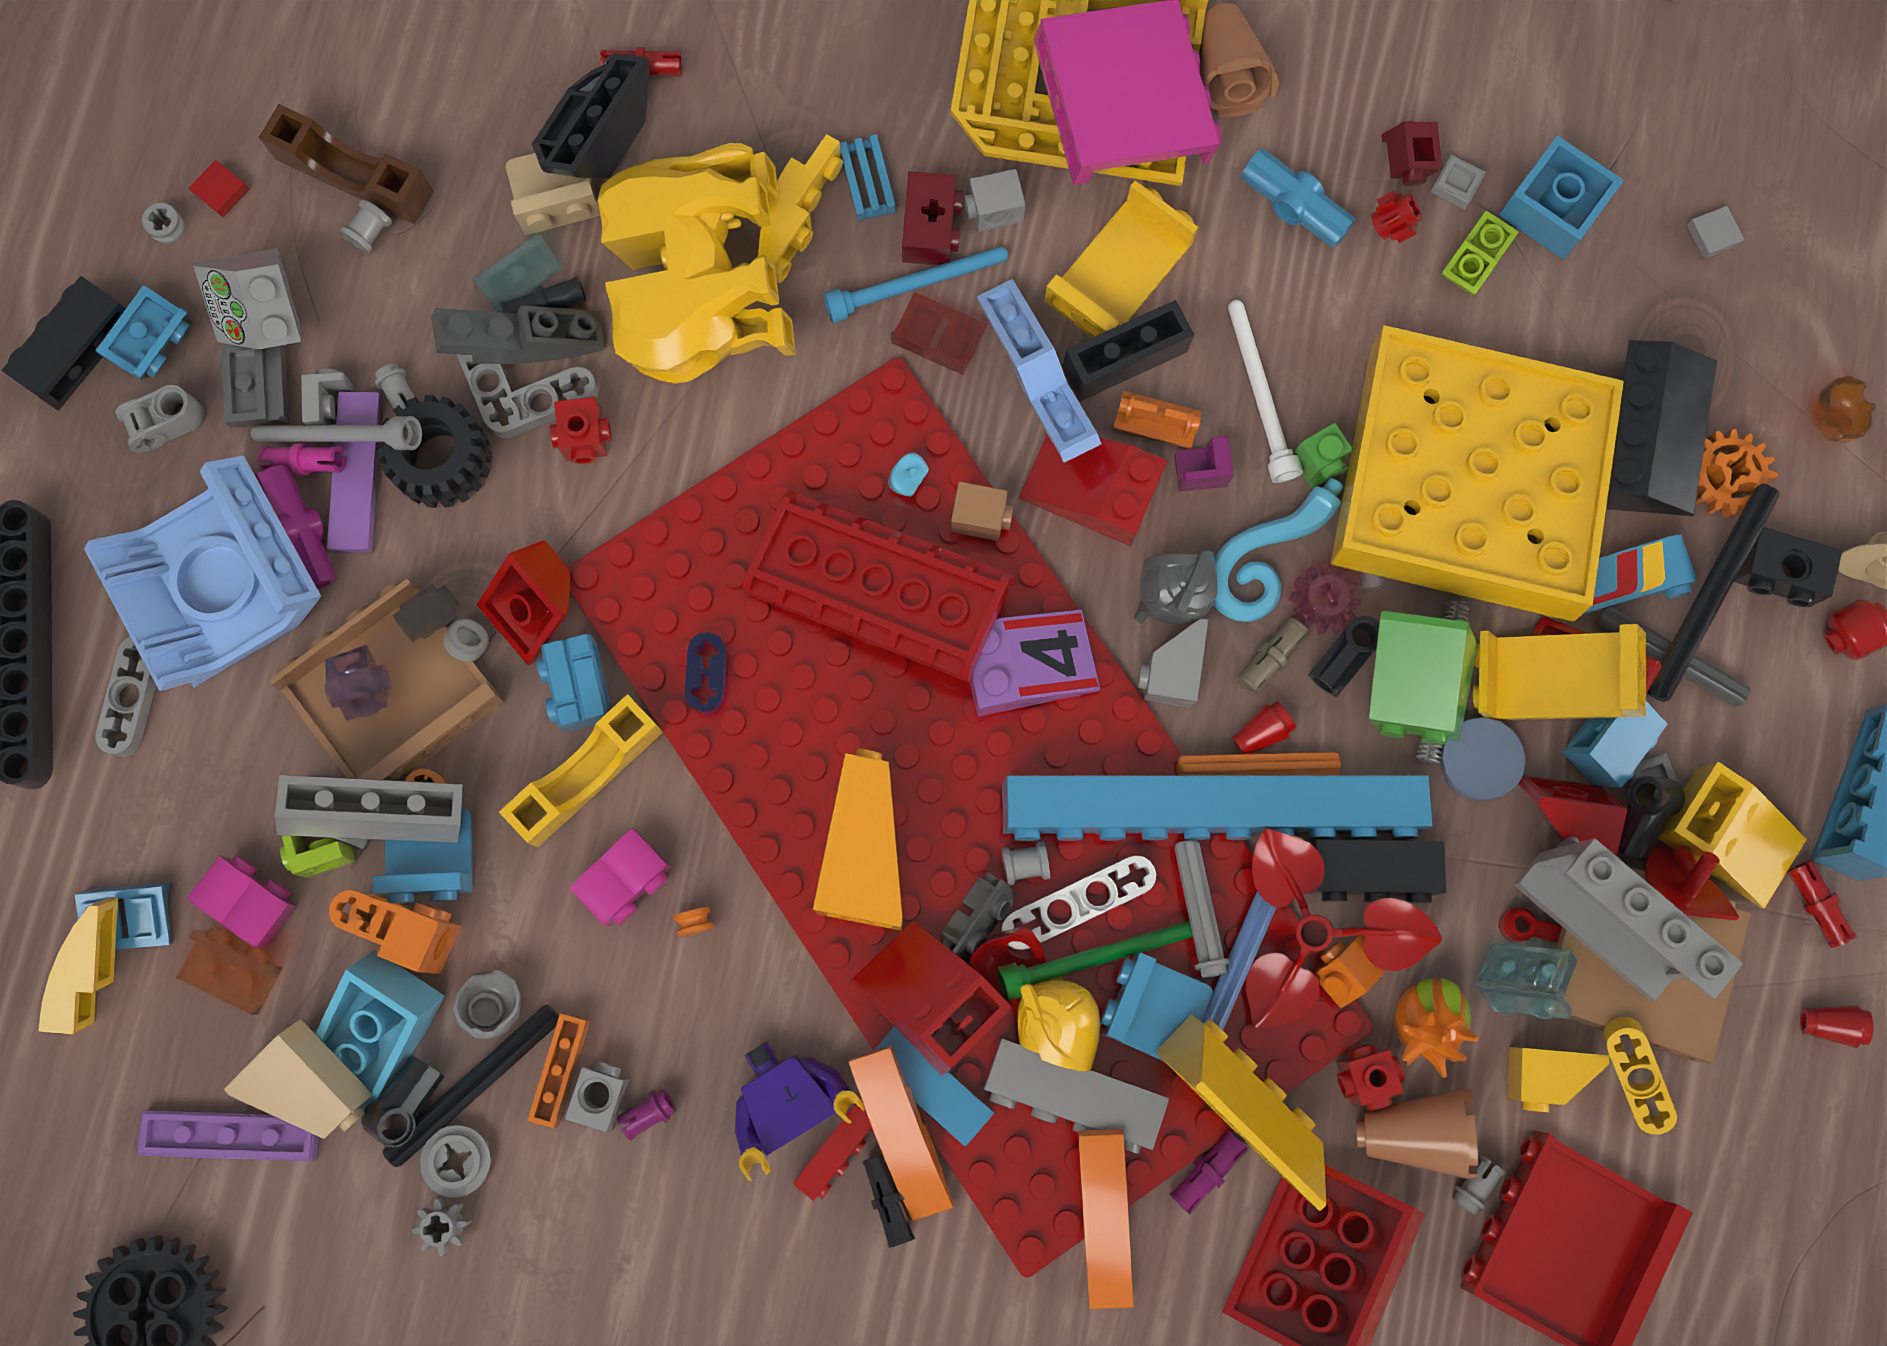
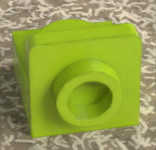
M282 835L284 846L280 847L281 859L285 868L294 875L309 878L356 862L351 845L335 841V838L315 841L308 845L310 849L308 851L304 836Z

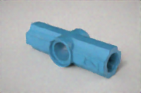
M1264 148L1254 154L1241 173L1240 178L1272 202L1271 206L1279 218L1291 225H1298L1300 223L1332 249L1342 241L1356 221L1355 217L1324 195L1323 186L1314 176L1304 171L1295 173Z

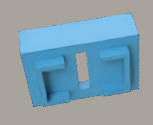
M171 882L81 891L75 894L78 919L89 905L108 897H117L118 912L115 950L170 945L173 941L168 912V892L172 884ZM123 898L129 936L124 937L119 905V899Z

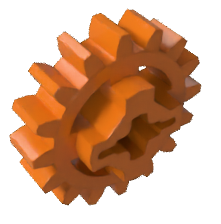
M1732 429L1725 435L1719 430L1710 435L1708 439L1706 438L1696 505L1704 501L1708 503L1707 514L1712 515L1719 509H1722L1723 519H1728L1736 513L1740 517L1755 487L1762 483L1768 484L1778 477L1777 472L1768 469V466L1776 461L1775 458H1764L1762 452L1767 446L1765 443L1759 444L1756 447L1751 444L1753 434L1748 433L1743 438L1738 439L1737 429ZM1721 450L1729 451L1728 455H1726V454H1724V453H1722V452H1719V453L1716 454V455L1713 454V452L1721 451ZM1733 493L1738 496L1742 495L1743 493L1747 494L1746 497L1731 498V495Z

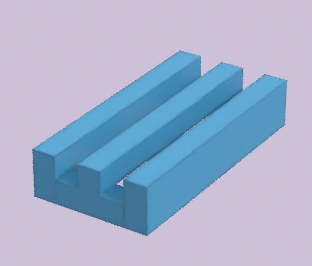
M877 134L869 136V140L862 141V138L854 139V143L848 145L846 141L840 142L841 159L843 160V167L857 221L896 213V206ZM866 151H872L885 201V204L882 205L878 203ZM853 154L858 156L871 206L869 208H863L850 155Z

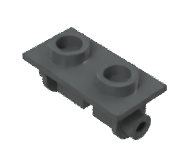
M988 872L983 879L978 877L962 903L974 910L969 917L957 909L941 932L943 938L940 942L969 964L973 953L989 939V935L998 921L1005 919L1010 913L1013 899L1017 893L1002 879L998 880Z

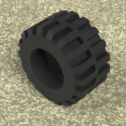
M425 395L424 402H419L414 397L407 400L409 406L405 409L398 405L392 411L396 416L415 417L421 425L422 439L420 445L415 450H395L385 442H377L383 448L376 450L378 460L383 464L381 469L384 474L404 495H407L417 504H420L422 501L427 507L436 508L438 502H440L447 508L454 506L453 500L456 498L462 503L470 499L467 492L471 489L478 492L481 489L480 477L488 478L490 469L485 463L492 462V453L487 448L490 446V442L474 417L460 403L455 405L452 399L442 396L440 402L434 395ZM385 418L382 425H384L387 421H390V419ZM441 435L454 437L453 452L445 463L433 469H419L416 467L417 453L427 440Z

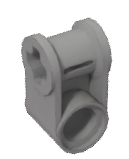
M176 385L163 386L159 390L141 398L127 401L121 404L115 411L117 419L124 422L130 437L127 444L133 452H148L157 449L172 439L195 431L202 425L206 415L203 404ZM184 403L181 411L174 415L177 406Z

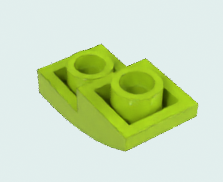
M1486 210L1441 275L1472 296H1475L1519 231Z

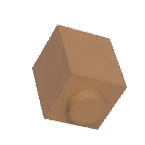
M959 482L950 532L999 541L1001 529L1009 530L1014 506L1006 504L1008 491Z

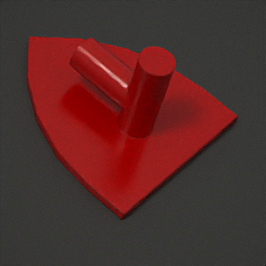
M1659 844L1650 853L1645 865L1646 882L1685 915L1738 920L1739 918L1728 898L1709 878L1720 862L1715 854L1705 851L1699 860L1696 861L1688 847L1680 846L1672 851L1662 844Z

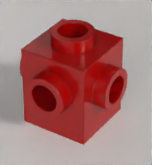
M596 397L555 401L556 424H550V437L553 448H559L565 460L575 464H589L595 462L596 457L607 456L606 442H612L611 425L608 417L603 418L602 409Z
M1373 1043L1348 1050L1350 1057L1336 1061L1340 1072L1337 1073L1340 1090L1344 1098H1348L1351 1104L1366 1105L1368 1111L1377 1110L1392 1105V1096L1404 1093L1400 1083L1405 1080L1404 1072L1399 1059L1395 1055L1391 1056L1390 1050L1375 1049ZM1373 1070H1375L1379 1082L1377 1086H1373L1369 1080V1075Z

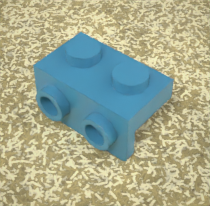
M143 285L96 349V353L142 381L146 374L153 378L167 359L161 354L170 341L177 345L191 326L185 322V319L188 317V311L182 307H176Z

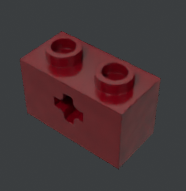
M908 171L902 239L903 263L941 265L950 262L951 252H958L960 228L953 227V216L961 215L963 191L956 190V175ZM930 216L937 217L936 222H929Z

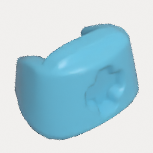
M916 453L904 455L890 472L888 478L890 489L898 494L911 497L929 470L923 458Z

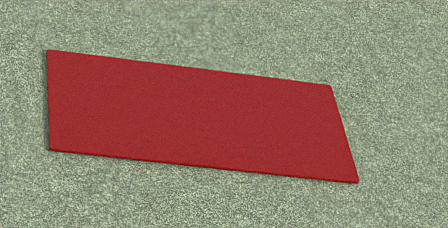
M900 358L891 359L568 566L571 570V593L873 1051L892 1030L894 1025L851 980L901 931L819 915L813 910L845 753L856 755L857 749L875 751L882 754L881 759L883 761L889 762L903 915L902 931L912 921H915L938 941H941L943 938L941 932L957 909L969 917L974 910L966 906L962 901L978 877L983 879L988 872L998 880L1002 879L1006 882L1001 848L1008 847L1010 850L1036 847L1037 842L1044 841L1046 846L1050 879L1043 880L1041 876L1015 880L1014 885H1009L1017 894L1013 899V906L1007 917L1025 906L1128 857H1145L1150 860L1156 871L1155 883L1146 893L1040 943L1044 950L1046 962L1182 922H1190L1174 849L1175 844L1186 841L1184 833H1168V839L1143 840L1142 833H1125L1126 839L1114 841L1100 840V833H1083V839L1075 841L1057 840V834H1040L1039 840L1018 841L1014 839V834H1003L1002 783L1007 776H1178L1176 764L1178 757L1182 754L1084 615L1083 618L1100 691L978 717L969 682L747 595L743 590L744 576L783 495L793 491L1015 575L1016 583L1014 586L1011 585L996 619L1079 610L1013 515L1009 530L1001 529L999 541L950 532L959 482L993 487L907 365ZM916 453L923 458L929 470L911 497L898 494L889 487L888 478L890 472L904 455ZM1210 833V839L1197 841L1200 844L1224 959H1227L1257 892L1252 874L1253 854L1243 840H1227L1226 833ZM1133 864L1128 865L1130 873L1119 880H1116L1115 872L1108 874L1116 884L1119 898L1126 896L1120 888L1131 882H1135L1138 887L1144 886L1142 878L1147 875L1144 868L1136 869ZM1093 882L1086 888V898L1090 904L1103 906L1108 902L1110 893L1105 884ZM1055 900L1049 904L1047 915L1054 924H1066L1071 918V908L1065 901ZM1289 905L1276 908L1254 961L1260 956L1277 952L1287 955L1293 963L1295 962L1302 947L1296 937V929L1300 921ZM1038 908L1031 911L1036 917L1035 920L1026 924H1022L1019 919L1012 921L1014 928L1025 927L1033 930L1040 926L1041 935L1049 933V930L1041 921ZM1005 919L998 921L989 938L1001 932ZM1193 937L1142 952L1157 959L1156 963L1209 985L1212 991L1220 977L1202 978L1200 970L1195 969V965L1199 964ZM1008 946L1010 952L1020 958H1031L1034 955L1031 948L1021 951L1014 950ZM1309 951L1301 968L1314 973L1324 963L1320 958L1322 952ZM1134 955L1063 975L1062 979L1074 982L1090 992L1099 1008L1101 1019L1108 1000H1116L1122 984L1116 982L1124 960L1126 958L1132 960ZM1245 979L1223 1029L1228 1035V1038L1223 1043L1233 1053L1240 1048L1257 1064L1258 1067L1253 1073L1262 1082L1269 1077L1287 1094L1371 1034L1373 1024L1356 1000L1340 1008L1320 985V992L1315 1005L1303 1017L1281 1027L1256 1028L1252 1024ZM1009 1010L948 1071L994 1112L969 1144L965 1147L917 1103L916 1105L922 1123L926 1122L931 1139L1020 1274L1024 1277H1031L1085 1239L1078 1132L1072 1130L1075 1122L1058 1116L1056 1124L1031 1116L1033 1107L1016 1102L1014 1109L989 1100L992 1092L984 1090L983 1086L999 1039L1002 1038L1019 1044L1018 1014ZM1101 1024L1099 1043L1091 1071L1169 1098L1153 1150L1141 1146L1140 1153L1136 1154L1124 1149L1129 1207L1216 1145L1228 1130L1231 1133L1234 1130L1164 1061L1102 1035L1105 1025Z

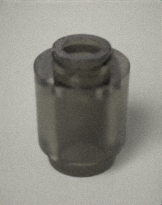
M432 582L399 605L401 610L395 613L393 617L412 642H415L420 637L423 639L428 638L458 617L454 608L459 606L460 603L445 584L438 588Z

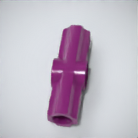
M278 465L256 473L255 477L317 590L333 584L337 578L321 543L323 537L321 518L313 508L305 506L289 467Z

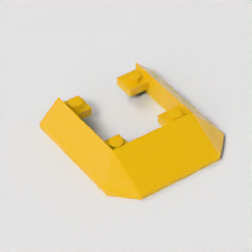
M969 0L951 105V115L983 156L1069 169L1049 95L1035 93L1040 62L1034 38L1041 19L1085 13L1087 9L1105 10L1166 0ZM1179 0L1182 14H1186L1189 20V38L1192 49L1199 53L1208 0ZM1186 156L1097 170L1093 173L1182 186Z

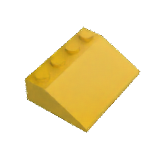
M1191 1014L1155 1053L1272 1169L1314 1207L1321 1211L1326 1206L1323 1142L1312 1132L1316 1126L1315 1122L1299 1107L1291 1111L1282 1102L1287 1097L1286 1093L1269 1077L1262 1082L1253 1073L1258 1067L1257 1064L1240 1048L1233 1053L1223 1043L1228 1038V1035L1210 1018L1205 1023H1202Z

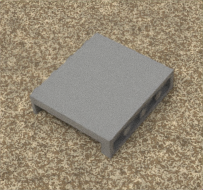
M1595 838L1540 852L1513 884L1648 1001H1656L1672 980L1688 979L1710 999L1715 1000L1743 965L1741 961Z

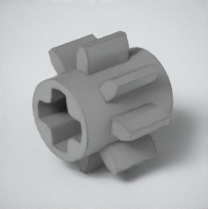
M441 1197L434 1202V1212L426 1207L417 1211L423 1220L420 1226L411 1230V1233L420 1234L421 1239L424 1241L420 1248L422 1252L432 1246H437L439 1256H444L449 1253V1241L456 1246L465 1244L466 1239L461 1235L463 1227L472 1223V1220L463 1219L459 1212L463 1206L462 1202L452 1207H446V1201L444 1197ZM440 1220L441 1223H448L449 1231L443 1233V1230H435V1222Z

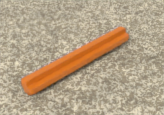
M1334 751L1181 755L1178 757L1176 764L1178 776H1337L1341 768L1339 754Z

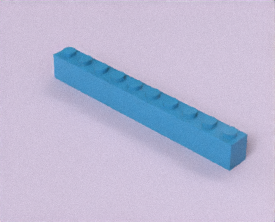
M1007 776L1002 783L1003 834H1014V839L1018 841L1039 840L1040 834H1057V840L1075 841L1083 839V833H1100V840L1106 841L1126 839L1125 833H1142L1143 840L1168 839V833H1184L1185 840L1210 839V833H1226L1227 840H1246L1252 838V833H1262L1265 829H1273L1294 836V833H1309V838L1312 840L1336 838L1335 833H1351V839L1355 840L1377 838V832H1392V839L1403 840L1418 838V832L1433 826L1429 776Z

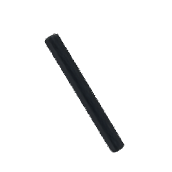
M549 1005L542 1006L415 1120V1131L406 1144L394 1148L386 1146L383 1149V1155L386 1160L394 1167L402 1166L436 1132L449 1124L548 1035L557 1025L558 1013Z

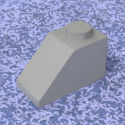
M1197 620L1153 652L1147 664L1141 663L1137 688L1144 689V701L1192 708L1198 701L1208 620Z

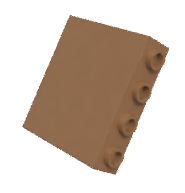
M407 578L402 582L397 581L388 585L382 590L378 600L368 607L363 606L354 610L347 616V623L334 632H326L312 642V648L299 658L293 657L282 663L277 668V674L268 680L272 686L282 691L346 779L401 781L505 702L474 661H460L447 652L444 647L443 638L448 630V626L419 588Z
M1631 868L1645 880V871ZM1728 899L1739 916L1738 920L1686 915L1740 960L1751 913L1736 909L1737 903ZM1562 927L1545 990L1535 991L1531 1007L1602 1031L1613 1019L1629 1017L1641 1024L1650 1047L1693 1062L1714 1063L1736 974L1715 1000L1710 999L1688 979L1672 980L1656 1001H1648ZM1628 1034L1619 1036L1631 1040Z

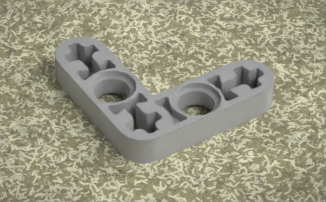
M456 354L482 418L492 434L498 438H512L556 420L554 402L561 401L554 390L557 387H560L566 400L596 397L597 399L598 383L592 373L583 367L569 368L513 391L502 364H475L472 361V355ZM490 373L499 376L500 382L495 390L491 392L479 390L478 384L482 376ZM576 380H581L583 384H586L584 386L585 393L582 395H577L573 390V382ZM541 393L550 395L552 397V404L548 410L535 412L531 409V401L536 395ZM500 401L504 410L510 415L508 417V425L502 426L497 421L499 420V414L493 403Z

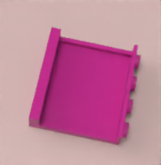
M1166 0L1041 19L1034 38V44L1073 185L1089 183L1093 172L1097 170L1200 154L1203 164L1209 163L1220 145V127L1212 118L1210 92L1207 86H1203L1199 73V54L1196 50L1192 49L1189 38V20L1186 14H1182L1179 0Z

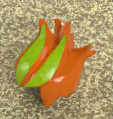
M1443 977L1440 979L1428 978L1419 981L1417 984L1409 985L1400 995L1395 1010L1394 1028L1399 1040L1406 1048L1402 1060L1406 1061L1407 1066L1417 1057L1421 1056L1436 1068L1442 1078L1447 1077L1446 1059L1453 1062L1466 1061L1467 1057L1458 1052V1049L1463 1041L1477 1042L1478 1036L1470 1032L1471 1014L1469 1004L1457 984Z

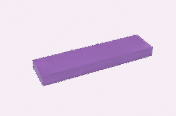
M338 392L336 425H381L383 396L379 392ZM335 442L334 446L342 447L345 453L343 455H334V458L346 457V465L342 472H332L327 550L331 553H372L379 464L376 450L380 449V445L377 442Z
M142 1110L136 1156L317 1160L319 1137L270 1114Z

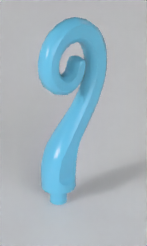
M1329 478L1323 488L1313 487L1302 504L1292 514L1248 528L1233 536L1221 546L1214 556L1217 570V595L1214 606L1219 613L1235 621L1252 622L1267 616L1274 610L1281 597L1282 584L1273 567L1263 562L1253 561L1244 564L1237 571L1236 580L1240 585H1245L1255 579L1260 580L1264 585L1263 595L1254 602L1240 601L1230 592L1228 579L1232 568L1244 554L1256 548L1302 538L1324 526L1341 506V501L1337 496L1342 490L1343 485L1339 481Z

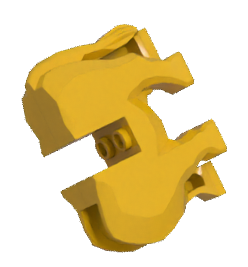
M727 143L694 156L654 159L634 165L617 173L601 185L598 206L602 222V244L632 270L661 264L666 269L665 271L605 282L612 309L615 352L641 373L659 381L678 384L692 381L730 355L746 353L761 346L774 347L785 356L796 354L793 323L789 315L781 307L771 309L769 312L762 308L744 309L755 301L771 306L779 304L775 265L765 255L756 257L750 264L742 263L732 268L724 247L728 230L741 226V220L734 218V216L747 218L760 227L771 225L768 201L779 200L776 167L765 152L754 154L750 146L742 143Z

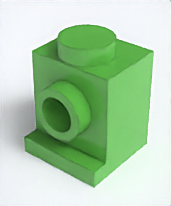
M1333 423L1302 441L1295 450L1294 455L1299 456L1303 468L1302 475L1311 489H1313L1315 486L1320 487L1325 484L1329 478H1335L1347 471L1348 468L1344 461L1353 449L1337 424Z

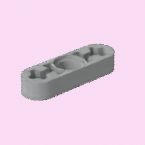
M131 637L126 638L117 650L95 733L98 747L103 752L118 757L129 756L140 747L156 689V684L143 659L139 661L132 659L133 653L138 652ZM129 671L134 674H136L137 672L141 675H144L143 680H139L132 676H126L127 672ZM129 685H136L140 693L138 701L131 707H123L120 702L122 690ZM119 712L127 716H133L132 721L124 718L123 720L116 717V713ZM122 731L127 734L125 741L115 742L111 740L113 732L118 733Z

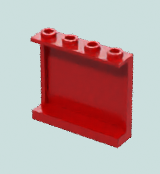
M1535 1131L1533 1136L1530 1135L1524 1140L1519 1149L1518 1158L1521 1161L1514 1176L1509 1175L1500 1189L1499 1197L1502 1201L1495 1215L1491 1214L1482 1226L1480 1237L1483 1240L1476 1255H1470L1462 1268L1461 1278L1464 1280L1460 1288L1563 1346H1632L1693 1212L1676 1203L1659 1198L1555 1140L1554 1135Z

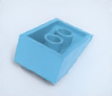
M376 950L371 951L345 970L315 1033L373 1094L360 1107L363 1111L370 1102L381 1098L429 1029L445 995L396 963L378 957V951Z

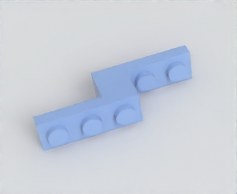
M1011 279L977 296L984 314L1009 356L1022 390L1063 462L1101 445L1095 428L1067 383L1054 347L1014 280Z

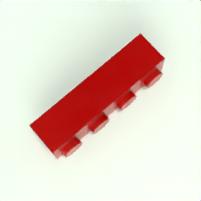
M857 1104L847 1114V1117L852 1122L841 1121L792 1183L812 1201L817 1196L821 1199L824 1198L832 1187L828 1182L835 1174L839 1177L849 1166L846 1160L852 1152L857 1155L867 1143L863 1138L869 1130L874 1133L866 1110L863 1111Z

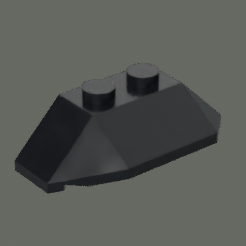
M613 53L605 59L606 64L591 70L567 89L532 143L543 172L576 178H611L646 121L650 67L647 57Z

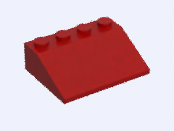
M1325 1164L1326 1206L1321 1211L1314 1207L1284 1178H1281L1222 1312L1283 1346H1370L1425 1214Z

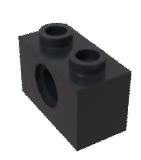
M1763 527L1734 582L1747 586V590L1754 594H1775L1787 598V602L1791 605L1812 607L1832 597L1842 550ZM1782 563L1790 569L1791 577L1784 573Z

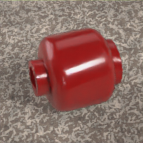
M1859 599L1832 612L1827 619L1829 631L1823 633V636L1829 648L1836 655L1842 652L1850 659L1860 660L1887 646V610L1879 602L1873 604L1868 600Z

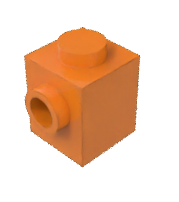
M1357 935L1344 944L1339 940L1320 955L1324 963L1314 974L1318 977L1320 985L1340 1008L1367 993L1386 972L1376 967L1366 957L1363 951V941L1366 935Z

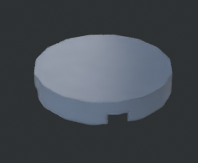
M1485 717L1466 720L1463 722L1460 741L1448 740L1447 745H1441L1443 749L1440 748L1442 754L1439 753L1441 759L1439 758L1440 768L1443 769V773L1447 778L1446 782L1451 789L1467 799L1487 801L1500 798L1515 789L1524 774L1526 758L1523 745L1514 731L1498 720Z

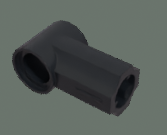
M1360 616L1353 619L1310 671L1308 676L1326 693L1338 697L1377 649L1380 623L1371 616ZM1352 630H1365L1370 635L1371 645L1368 647L1357 645L1353 641Z
M1641 776L1633 780L1629 785L1627 792L1629 805L1618 849L1620 853L1638 861L1647 860L1669 816L1679 813L1684 806L1685 792L1682 786L1675 780ZM1657 789L1659 792V798L1657 803L1655 804L1654 793Z
M411 1055L382 1097L370 1102L365 1107V1114L361 1119L363 1129L384 1146L394 1148L406 1144L415 1131L416 1117L445 1076ZM395 1114L393 1124L388 1129L382 1131L384 1120L388 1116Z

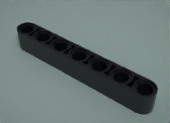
M10 500L0 505V781L9 785L34 790L47 784L53 771L51 524L45 514L20 500ZM27 517L24 527L18 530L21 520ZM27 556V563L19 570V563ZM27 596V604L19 611V603ZM27 637L26 647L19 652L20 642ZM27 677V687L23 692L19 693L20 683ZM27 718V729L20 735V724ZM25 760H27L28 769L26 773L20 777V766Z

